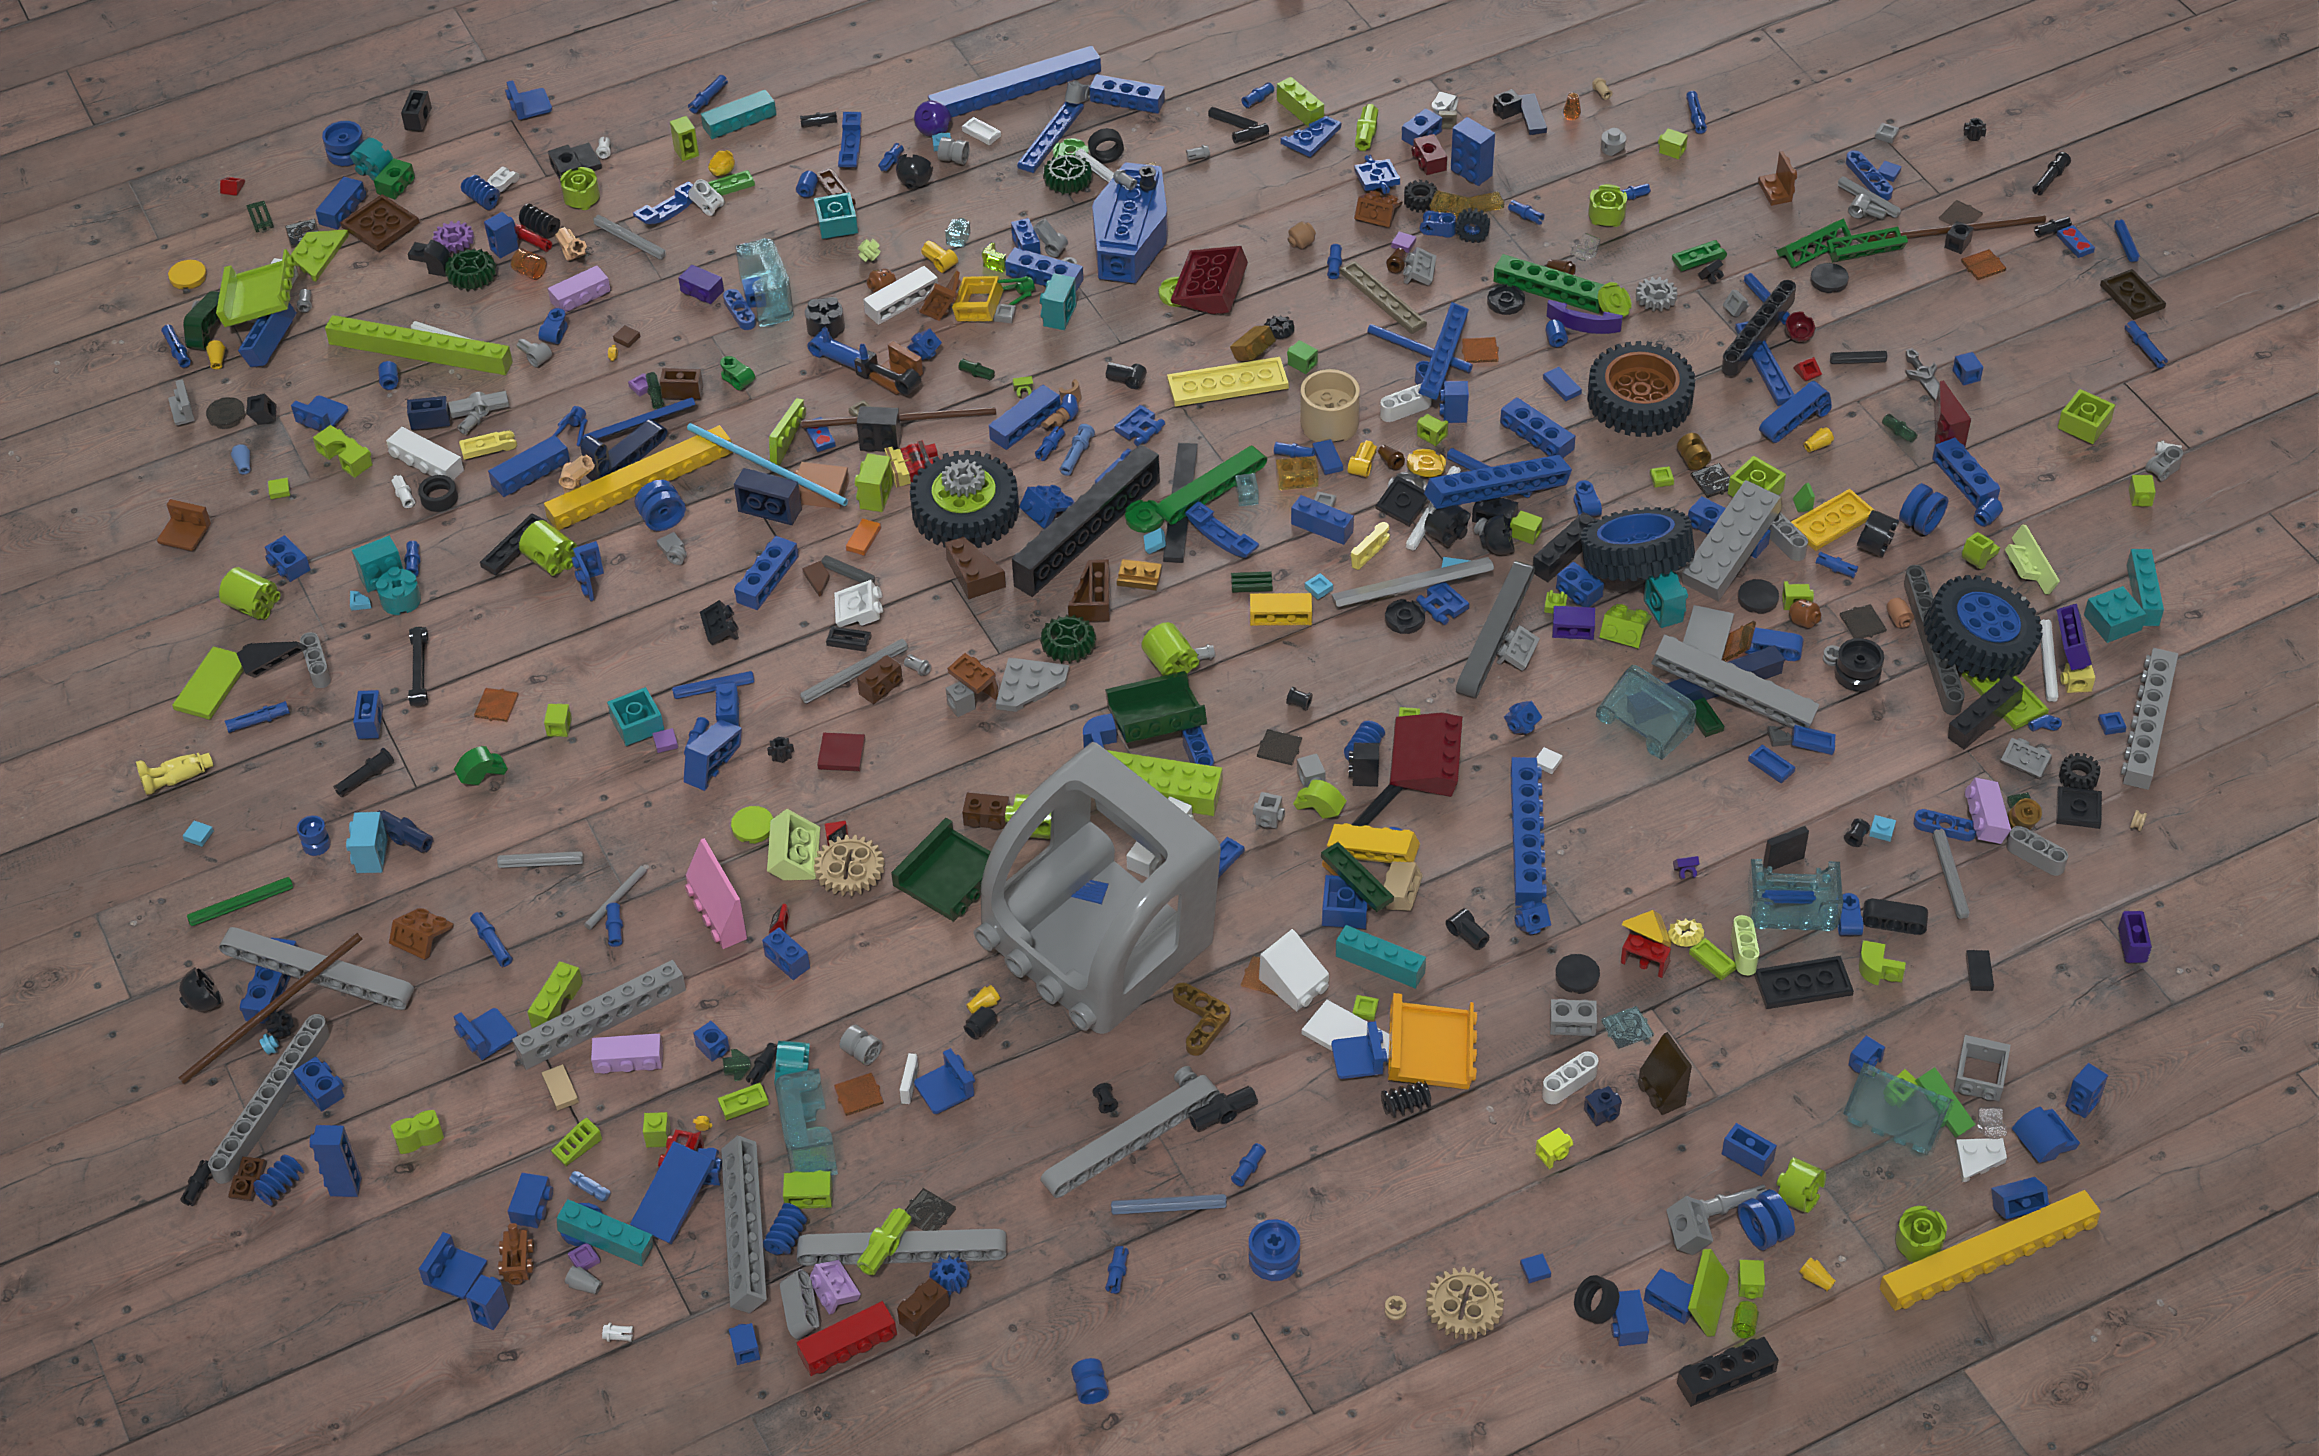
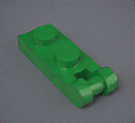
M1713 240L1672 254V261L1680 271H1684L1716 259L1723 260L1726 258L1727 252L1720 248L1721 246L1717 240Z

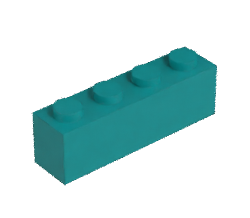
M762 90L701 113L703 129L711 139H715L776 115L775 101L766 90Z
M2131 549L2126 566L2132 596L2146 612L2143 626H2160L2164 606L2152 549Z
M1345 925L1336 940V957L1415 989L1425 974V956L1348 925Z
M569 1199L566 1200L557 1216V1231L639 1266H643L653 1248L652 1234Z

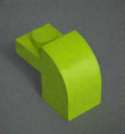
M1976 532L1966 539L1962 558L1979 569H1983L1987 561L1999 553L2000 547L1995 545L1991 539Z
M1312 780L1308 788H1302L1298 792L1293 805L1297 810L1314 807L1322 819L1338 816L1347 800L1330 783L1322 780Z
M1863 940L1859 959V971L1862 977L1874 985H1879L1880 979L1902 983L1906 962L1885 959V944Z

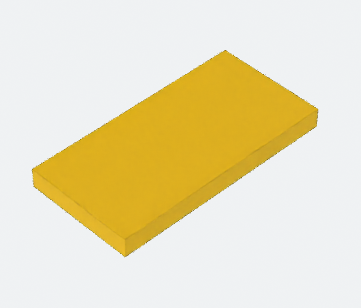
M1848 489L1791 521V523L1807 537L1808 545L1817 551L1866 523L1871 511L1874 509L1851 489Z

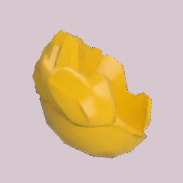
M728 150L716 152V155L710 160L709 171L715 176L729 174L735 166L732 152Z

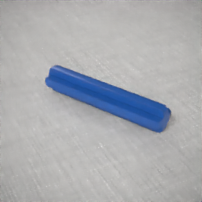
M2122 219L2116 220L2114 227L2130 262H2137L2140 255L2125 221Z
M1765 890L1762 893L1765 903L1812 904L1816 900L1813 891Z

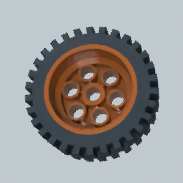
M1636 341L1635 345H1631V342H1625V347L1617 344L1615 345V350L1611 347L1606 349V354L1604 352L1600 353L1599 359L1596 358L1590 368L1587 401L1589 402L1590 410L1592 409V414L1594 417L1598 416L1600 423L1606 421L1605 427L1610 429L1612 426H1615V432L1620 433L1621 430H1625V435L1630 436L1631 432L1636 433L1635 437H1641V433H1646V437H1652L1653 432H1656L1658 436L1663 435V429L1667 433L1671 432L1673 426L1678 428L1680 422L1684 423L1693 405L1694 371L1692 372L1691 364L1687 365L1688 360L1685 357L1680 359L1681 354L1679 352L1672 354V348L1670 347L1664 350L1662 349V344L1657 343V346L1654 347L1652 342L1648 341L1646 345H1641V341Z

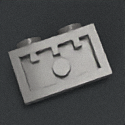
M1416 247L1406 257L1405 262L1407 266L1403 272V275H1405L1404 283L1408 284L1413 278L1429 286L1433 279L1436 255Z
M183 379L175 381L177 389H174L175 396L168 399L175 425H181L195 420Z
M1520 625L1514 631L1510 630L1504 638L1506 643L1500 647L1497 653L1499 658L1496 663L1500 665L1506 660L1523 671L1540 638Z
M2011 738L2001 758V762L2041 779L2048 764L2052 761V755L2043 747L2035 748L2030 746V743L2022 738L2017 740Z

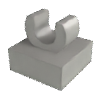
M1732 290L1723 306L1733 316L1739 317L1742 311H1746L1749 304L1738 290Z

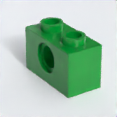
M393 158L374 179L376 193L396 200L415 178L412 164Z

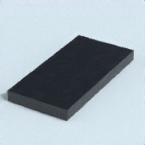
M1841 955L1756 969L1754 973L1766 1009L1853 996L1854 993Z

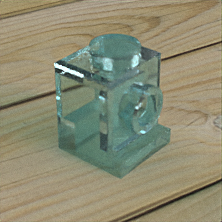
M964 218L952 219L948 229L946 228L945 230L946 245L964 248L971 233L970 222H967ZM954 235L960 236V239L953 238V237H954Z
M1255 473L1236 475L1235 488L1238 505L1259 504V490Z

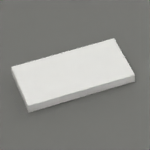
M1326 1000L1302 1028V1035L1332 1051L1331 1042L1334 1039L1366 1036L1367 1021ZM1382 1030L1383 1043H1381V1048H1385L1387 1053V1062H1384V1068L1388 1063L1389 1034Z

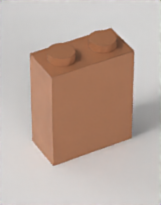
M801 462L799 469L795 471V474L844 497L849 483L848 467ZM799 485L802 505L840 509V504Z

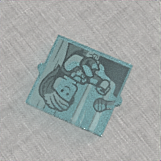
M1637 1006L1601 1019L1608 1032V1037L1612 1038L1618 1049L1654 1036L1647 1023V1018L1643 1017Z

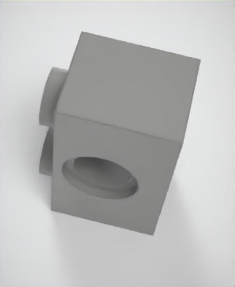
M1685 1196L1666 1209L1677 1250L1694 1255L1713 1242L1702 1201Z

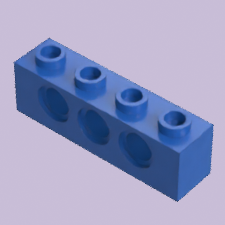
M1096 74L1090 86V101L1159 114L1165 101L1164 86Z
M1015 247L1005 261L1007 276L1014 278L1028 276L1032 278L1035 284L1046 286L1047 281L1051 280L1054 273L1075 277L1076 291L1084 280L1083 266Z
M1518 397L1501 408L1500 423L1545 452L1548 456L1560 455L1564 458L1574 450L1576 437L1574 434Z
M1955 437L1935 445L1932 459L1976 509L1987 498L1998 499L2000 492L1998 483L1988 475L1987 471L1979 465L1975 457L1971 456L1964 445Z
M1701 496L1688 512L1692 527L1709 534L1726 508ZM1768 529L1750 556L1757 558L1769 545L1771 530Z
M775 536L767 544L763 553L756 558L753 566L746 571L743 579L736 584L734 593L737 603L758 610L799 557L797 543Z
M271 937V939L298 947L296 941ZM256 965L254 978L249 982L247 994L240 1002V1011L245 1021H249L285 991L291 976ZM268 1016L260 1023L265 1024V1021H268L270 1017Z

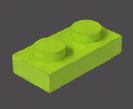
M761 1083L717 1098L725 1120L769 1105Z

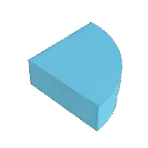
M350 591L351 611L371 608L368 597L360 594L358 591Z

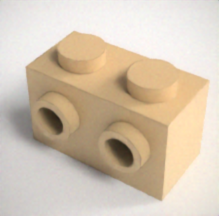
M1416 862L1391 863L1390 869L1386 873L1384 887L1394 896V901L1386 906L1387 910L1411 911L1423 877Z

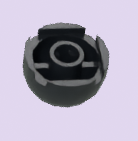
M904 154L898 158L896 173L898 179L907 188L913 189L928 183L933 172V166L931 167V162L922 156L913 154L912 157H907V154Z
M1504 514L1496 515L1486 521L1483 527V534L1480 535L1483 547L1487 546L1490 552L1496 555H1506L1515 552L1513 539L1509 532V525Z
M194 967L182 978L179 986L181 994L179 1000L185 1008L191 1007L195 1011L204 1012L215 1008L223 1002L219 990L214 993V988L212 987L214 983L200 968L196 969Z

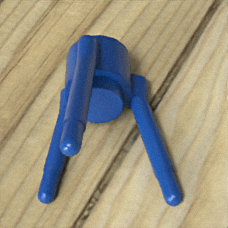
M574 406L558 423L559 428L553 435L557 437L568 423L572 426L580 425L577 446L579 447L585 425L588 422L585 419V410L579 406Z

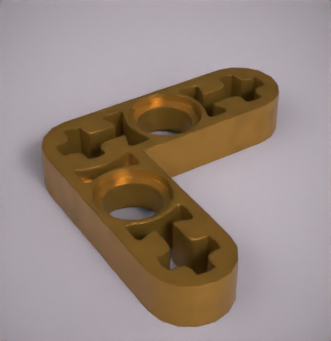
M1178 983L1173 988L1174 1002L1203 1017L1186 1038L1187 1052L1190 1055L1199 1056L1207 1050L1229 1022L1230 1007L1190 984ZM1204 1000L1208 1004L1204 1007H1199L1196 1005V1002ZM1210 1025L1214 1027V1030L1212 1032H1204L1202 1028ZM1199 1036H1200V1037H1201V1039H1200V1045H1197V1042L1199 1041Z

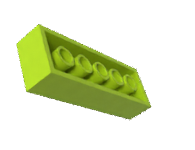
M1107 750L1167 799L1170 796L1191 805L1192 813L1209 816L1215 815L1223 784L1222 767Z

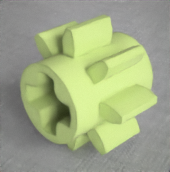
M865 239L858 247L860 251L859 257L865 262L868 259L872 262L881 252L878 249L879 243L874 239L871 241Z

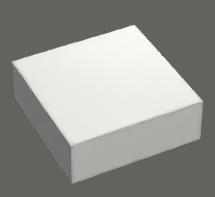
M1544 747L1536 757L1537 766H1541L1542 770L1553 774L1561 763L1563 756Z

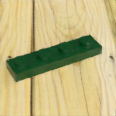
M1339 842L1321 852V858L1376 912L1394 901V896Z

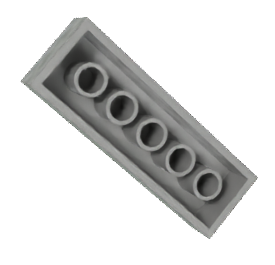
M1745 480L1694 554V558H1691L1692 560L1682 571L1683 584L1719 602L1781 511V496Z

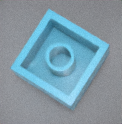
M354 813L353 821L349 823L350 838L346 840L347 851L351 853V864L355 866L357 873H383L388 837L381 813Z

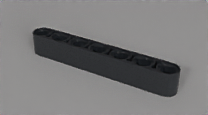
M1791 280L1781 281L1727 348L1722 360V372L1725 375L1734 376L1739 373L1795 301V282Z

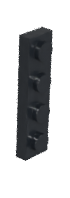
M531 513L480 561L481 568L497 575L521 552L519 550V542L524 531L536 521L543 520L547 522V520Z

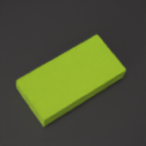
M1706 938L1689 950V954L1720 980H1723L1736 970L1735 962Z

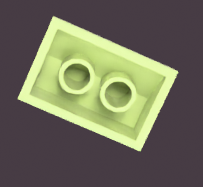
M789 809L784 810L773 818L770 822L767 872L782 880H815L814 858L818 857L820 827Z

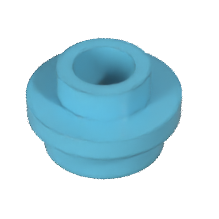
M267 1033L264 1034L263 1038L259 1040L264 1051L268 1055L278 1053L277 1047L280 1045L275 1036H269Z

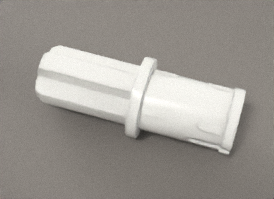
M401 475L393 476L392 484L395 488L396 496L400 498L404 508H411L414 506L415 500L410 493V487L406 485Z

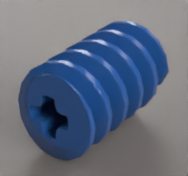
M479 175L467 177L461 183V191L486 210H491L496 206L500 197V191Z
M1363 721L1348 742V745L1344 748L1345 758L1349 761V751H1354V742L1380 743L1385 736L1384 728L1376 722Z
M282 1155L280 1161L274 1163V1168H268L267 1174H262L260 1180H256L253 1183L256 1195L269 1206L273 1205L271 1197L276 1200L280 1199L277 1191L286 1193L285 1184L289 1187L293 1186L291 1178L296 1181L300 1179L297 1172L304 1174L301 1165L289 1155Z
M790 1203L782 1205L778 1217L775 1218L770 1232L767 1233L766 1239L763 1241V1248L767 1252L774 1255H788L791 1253V1247H794L796 1243L795 1239L799 1238V1232H802L803 1224H806L808 1221L797 1206Z

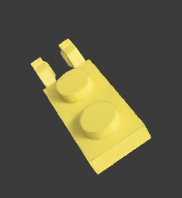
M510 430L499 433L494 432L459 442L464 460L502 450L509 451L517 446L516 440L513 439L514 433Z
M1382 522L1376 525L1375 530L1352 550L1351 561L1353 568L1358 570L1364 566L1390 540V534L1387 533L1389 530L1387 523Z

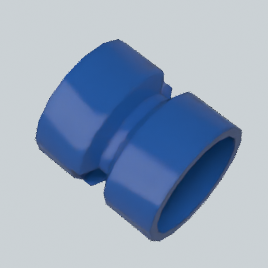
M312 815L299 821L297 832L304 852L311 856L325 853L331 844L323 819Z
M1095 1358L1083 1359L1072 1366L1071 1372L1076 1383V1392L1080 1403L1095 1404L1107 1398L1109 1390L1100 1360Z

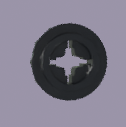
M1273 315L1272 319L1268 318L1264 326L1268 325L1276 339L1287 338L1294 332V322L1289 320L1288 316L1283 318L1282 315L1279 317Z

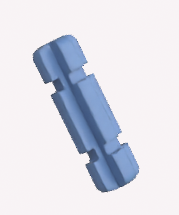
M572 1172L569 1178L570 1183L575 1186L577 1185L588 1194L594 1195L600 1201L605 1202L608 1200L610 1190L601 1187L600 1184L592 1179L584 1177L580 1172Z

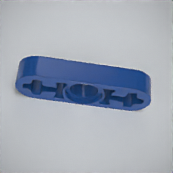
M736 289L726 290L723 293L724 304L739 327L743 330L753 329L756 326L755 315L740 292ZM744 308L742 311H736L735 309Z
M1920 809L1915 813L1913 824L1918 830L1934 834V830L1943 829L1947 837L1962 841H1972L1976 837L1972 820L1927 809ZM1940 823H1949L1951 827L1943 828L1940 826Z

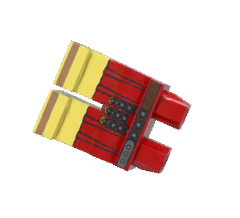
M923 440L917 441V444H909L904 448L893 450L892 447L884 448L885 455L891 458L892 476L896 488L911 484L914 475H918L920 467L925 469L924 464L928 461L933 464L932 457L938 456L935 443L925 446Z

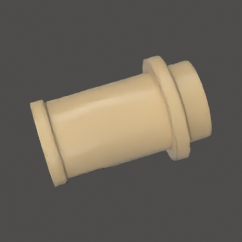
M1596 78L1592 82L1593 89L1598 91L1604 100L1612 96L1613 93L1603 78Z

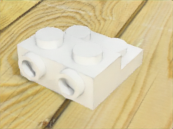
M872 580L834 593L835 618L838 627H843L857 621L863 626L879 620V614L883 613L882 605L879 602V598H882V592L878 586L874 585Z

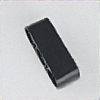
M1871 898L1864 902L1863 924L1875 929L1921 935L1927 931L1928 910L1920 905Z

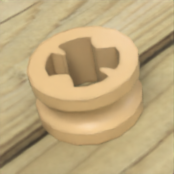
M2136 810L2130 828L2136 827L2138 831H2141L2147 813L2141 814L2139 810Z
M1400 1296L1389 1297L1385 1302L1386 1316L1391 1320L1402 1319L1406 1314L1405 1300ZM1393 1305H1394L1395 1307H1399V1306H1400V1310H1399V1311H1397V1309H1392V1310H1391V1306H1393Z

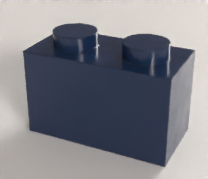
M446 396L407 400V415L411 430L450 426V410Z

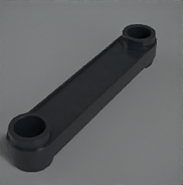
M422 626L409 629L410 642L413 645L412 690L408 691L410 706L415 707L428 705L427 690L424 688L425 643H428L429 638L427 627Z

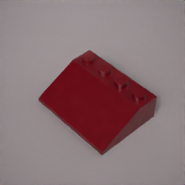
M1242 246L1190 250L1170 299L1171 303L1210 314L1229 313L1248 264Z
M1443 712L1396 717L1389 784L1452 797L1458 783L1463 717Z

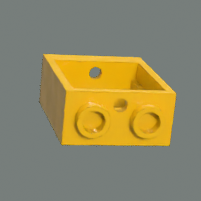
M999 276L963 277L957 299L952 306L957 322L993 320L1003 293L1002 284L997 282L1000 280ZM971 294H989L987 302H969Z

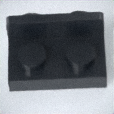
M720 600L700 611L707 640L712 645L728 635L734 640L739 638L737 633L738 626L732 617L734 612L729 605H725Z

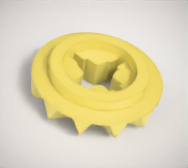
M1685 918L1684 921L1676 920L1675 924H1670L1668 935L1674 944L1689 947L1698 944L1703 939L1704 929L1701 923H1696L1695 919L1688 921ZM1687 929H1690V932L1687 931L1686 933H1684V934L1682 935V931H1686Z

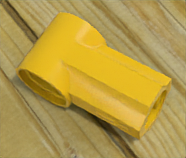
M925 242L921 249L922 255L931 260L936 269L941 273L958 263V257L951 249L944 250L934 242Z
M1366 440L1360 444L1355 456H1351L1349 460L1348 473L1366 478L1369 476L1372 460L1377 452V446L1373 442Z

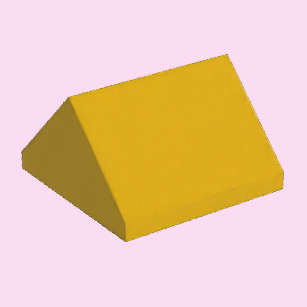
M1651 910L1623 921L1622 926L1662 943L1669 948L1671 947L1672 943L1662 916L1656 911Z

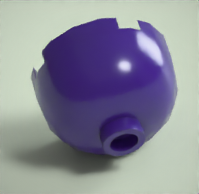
M925 101L917 107L914 113L915 126L920 133L929 137L945 133L948 129L949 121L951 122L950 111L938 101Z

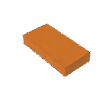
M862 518L846 544V551L865 556L881 529V523Z

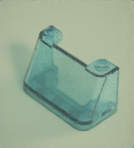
M1631 665L1625 670L1598 706L1596 717L1601 722L1611 724L1615 719H1618L1647 738L1646 746L1648 752L1663 760L1694 731L1696 707L1686 696L1639 666Z

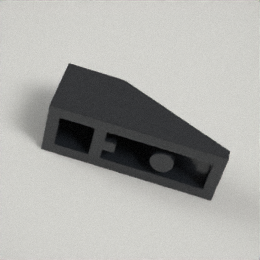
M297 641L250 643L243 646L242 650L236 654L245 674L256 678L306 650L307 647Z

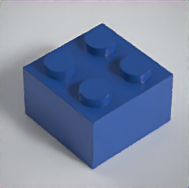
M1326 875L1322 926L1345 927V925L1353 928L1366 929L1368 903L1340 876Z

